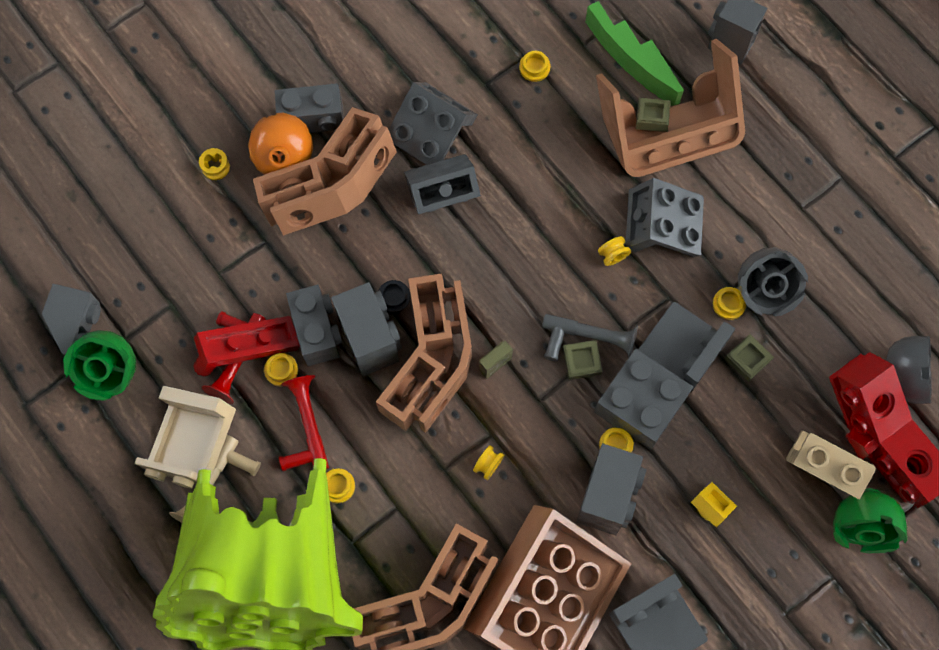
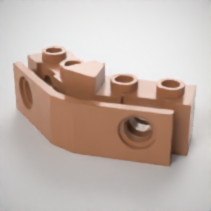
M352 107L317 157L254 178L253 182L258 203L271 226L278 225L284 236L345 215L361 204L397 153L388 127L382 125L378 115ZM377 155V159H380V161L377 165H374V160ZM306 212L304 219L298 220L297 216H295Z
M442 274L409 278L419 346L376 401L378 411L405 431H407L414 420L419 422L422 431L425 433L428 431L467 379L472 360V346L461 281H454V287L444 288ZM446 301H451L454 321L452 322L446 320L444 310ZM461 333L463 351L460 363L449 378L454 359L452 334ZM432 391L436 392L429 399L423 411L420 412L418 409L421 407V405L424 403V401L427 399Z
M456 523L419 590L353 608L363 616L362 634L352 636L355 648L358 650L371 647V650H426L443 645L463 630L498 566V558L492 556L491 559L483 556L488 547V540ZM474 563H480L482 566L477 572L469 590L463 589L462 585ZM460 596L468 600L458 619L441 633L416 641L415 633L433 630L453 613V609ZM407 632L409 640L394 642L378 648V640Z

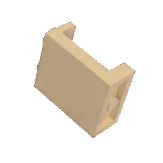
M163 386L158 398L169 405L148 460L137 457L135 464L146 470L144 475L149 478L164 482L165 477L173 478L172 483L192 489L193 485L197 484L198 471L201 469L211 470V480L236 409L217 397Z
M803 430L800 431L785 459L859 500L876 470L874 465L813 433L809 434Z

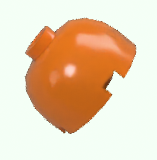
M276 113V115L265 116L260 119L253 127L248 142L250 159L256 169L264 175L311 159L314 148L312 136L307 125L296 116L287 113Z

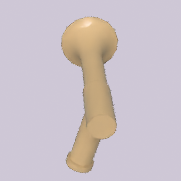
M227 435L210 484L214 485L227 462L251 473L250 475L252 476L257 474L261 462H256L235 452L234 450L239 442ZM185 506L181 510L169 512V514L182 523Z

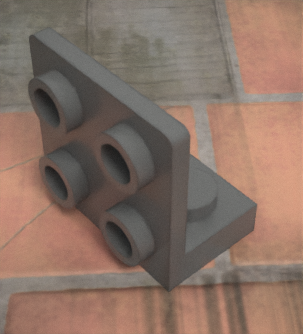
M413 82L389 128V132L396 146L429 165L444 160L461 127L473 125L478 114L426 82Z
M656 178L649 179L630 188L625 247H629L632 252L636 253L657 244L693 257L700 256L702 248L703 196Z
M673 302L638 350L692 385V392L729 341L736 328L724 321L720 328L716 330L678 303Z
M675 573L609 614L630 650H694L707 642V636L678 591L683 585Z

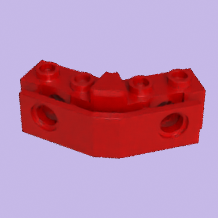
M871 352L865 356L859 354L829 376L850 431L846 434V438L857 456L862 460L868 457L905 503L908 502L920 508L939 495V450L913 421L894 365ZM907 464L913 469L914 473L909 470Z

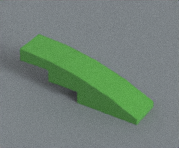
M599 1L587 7L585 23L604 49L647 90L662 100H670L671 106L679 105L684 89L654 42L650 40L640 44L625 20L614 25Z

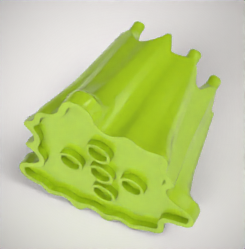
M314 459V467L309 474L306 494L297 496L296 509L289 526L282 525L277 515L276 498H263L262 511L254 522L248 521L246 513L234 507L226 508L219 514L218 499L215 498L216 487L210 484L211 470L201 469L198 471L195 489L193 493L188 492L171 575L156 598L153 618L157 620L156 628L162 631L163 635L174 639L194 641L197 647L202 650H231L241 647H252L261 650H312L315 647L326 645L325 637H348L362 634V614L349 606L341 594L326 476L327 461L325 459Z

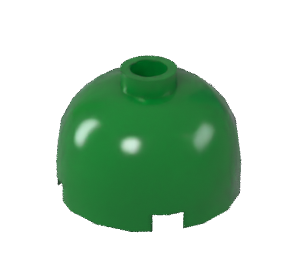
M96 330L82 335L68 348L63 359L64 373L66 378L70 376L75 384L73 388L81 395L94 400L104 401L122 393L130 384L136 371V357L131 345L122 336L111 331Z
M866 488L860 500L850 495L842 500L835 512L833 521L835 541L849 549V543L863 545L860 552L867 554L895 551L899 549L900 541L903 540L906 543L908 540L904 510L894 498L877 489Z

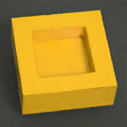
M713 482L691 501L699 514L705 520L710 521L716 528L737 507Z

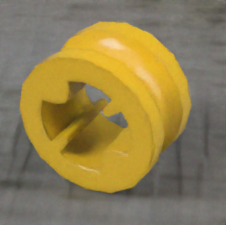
M218 148L207 149L199 157V166L206 178L220 180L228 174L230 164L222 150ZM211 160L217 162L219 160L220 166L218 168L215 166L210 167L208 162Z
M624 237L613 238L599 247V255L605 256L603 260L605 266L614 265L631 254V249L624 246Z
M491 445L486 448L473 469L475 473L482 472L484 479L487 481L504 458L503 453H494V447Z

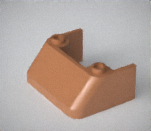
M718 39L711 40L714 70L705 72L696 78L692 86V101L670 107L668 132L636 129L637 117L634 107L628 101L620 99L619 91L602 73L596 75L603 120L620 163L629 175L633 177L645 176L734 148L743 140L745 124L738 56Z

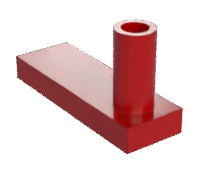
M291 316L197 332L193 339L199 356L194 362L193 368L198 375L209 376L217 366L297 351L300 344Z

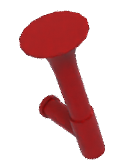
M221 311L217 317L216 324L218 326L230 327L263 321L266 318L260 314L253 313L249 322H246ZM242 362L227 364L219 378L209 386L203 385L202 390L209 396L217 397L228 404H233L234 401L230 397V388Z
M315 375L293 378L281 384V386L290 389L296 398L308 450L279 457L283 472L312 462L314 467V459L316 458L327 461L309 396V385L311 380L316 377ZM328 461L326 462V470L329 469Z

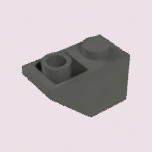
M52 284L42 316L64 356L68 348L82 335L89 333L92 325L97 323L101 312L100 302L91 292Z

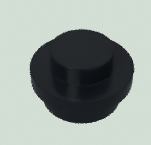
M390 280L379 288L386 303L387 312L397 313L408 306L410 291L403 282Z

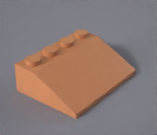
M534 505L463 629L496 650H585L632 563L556 510Z

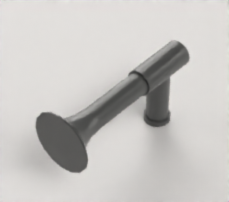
M545 314L542 328L552 330L544 358L550 361H558L565 333L617 345L626 351L629 359L634 348L638 325L630 331L619 332Z

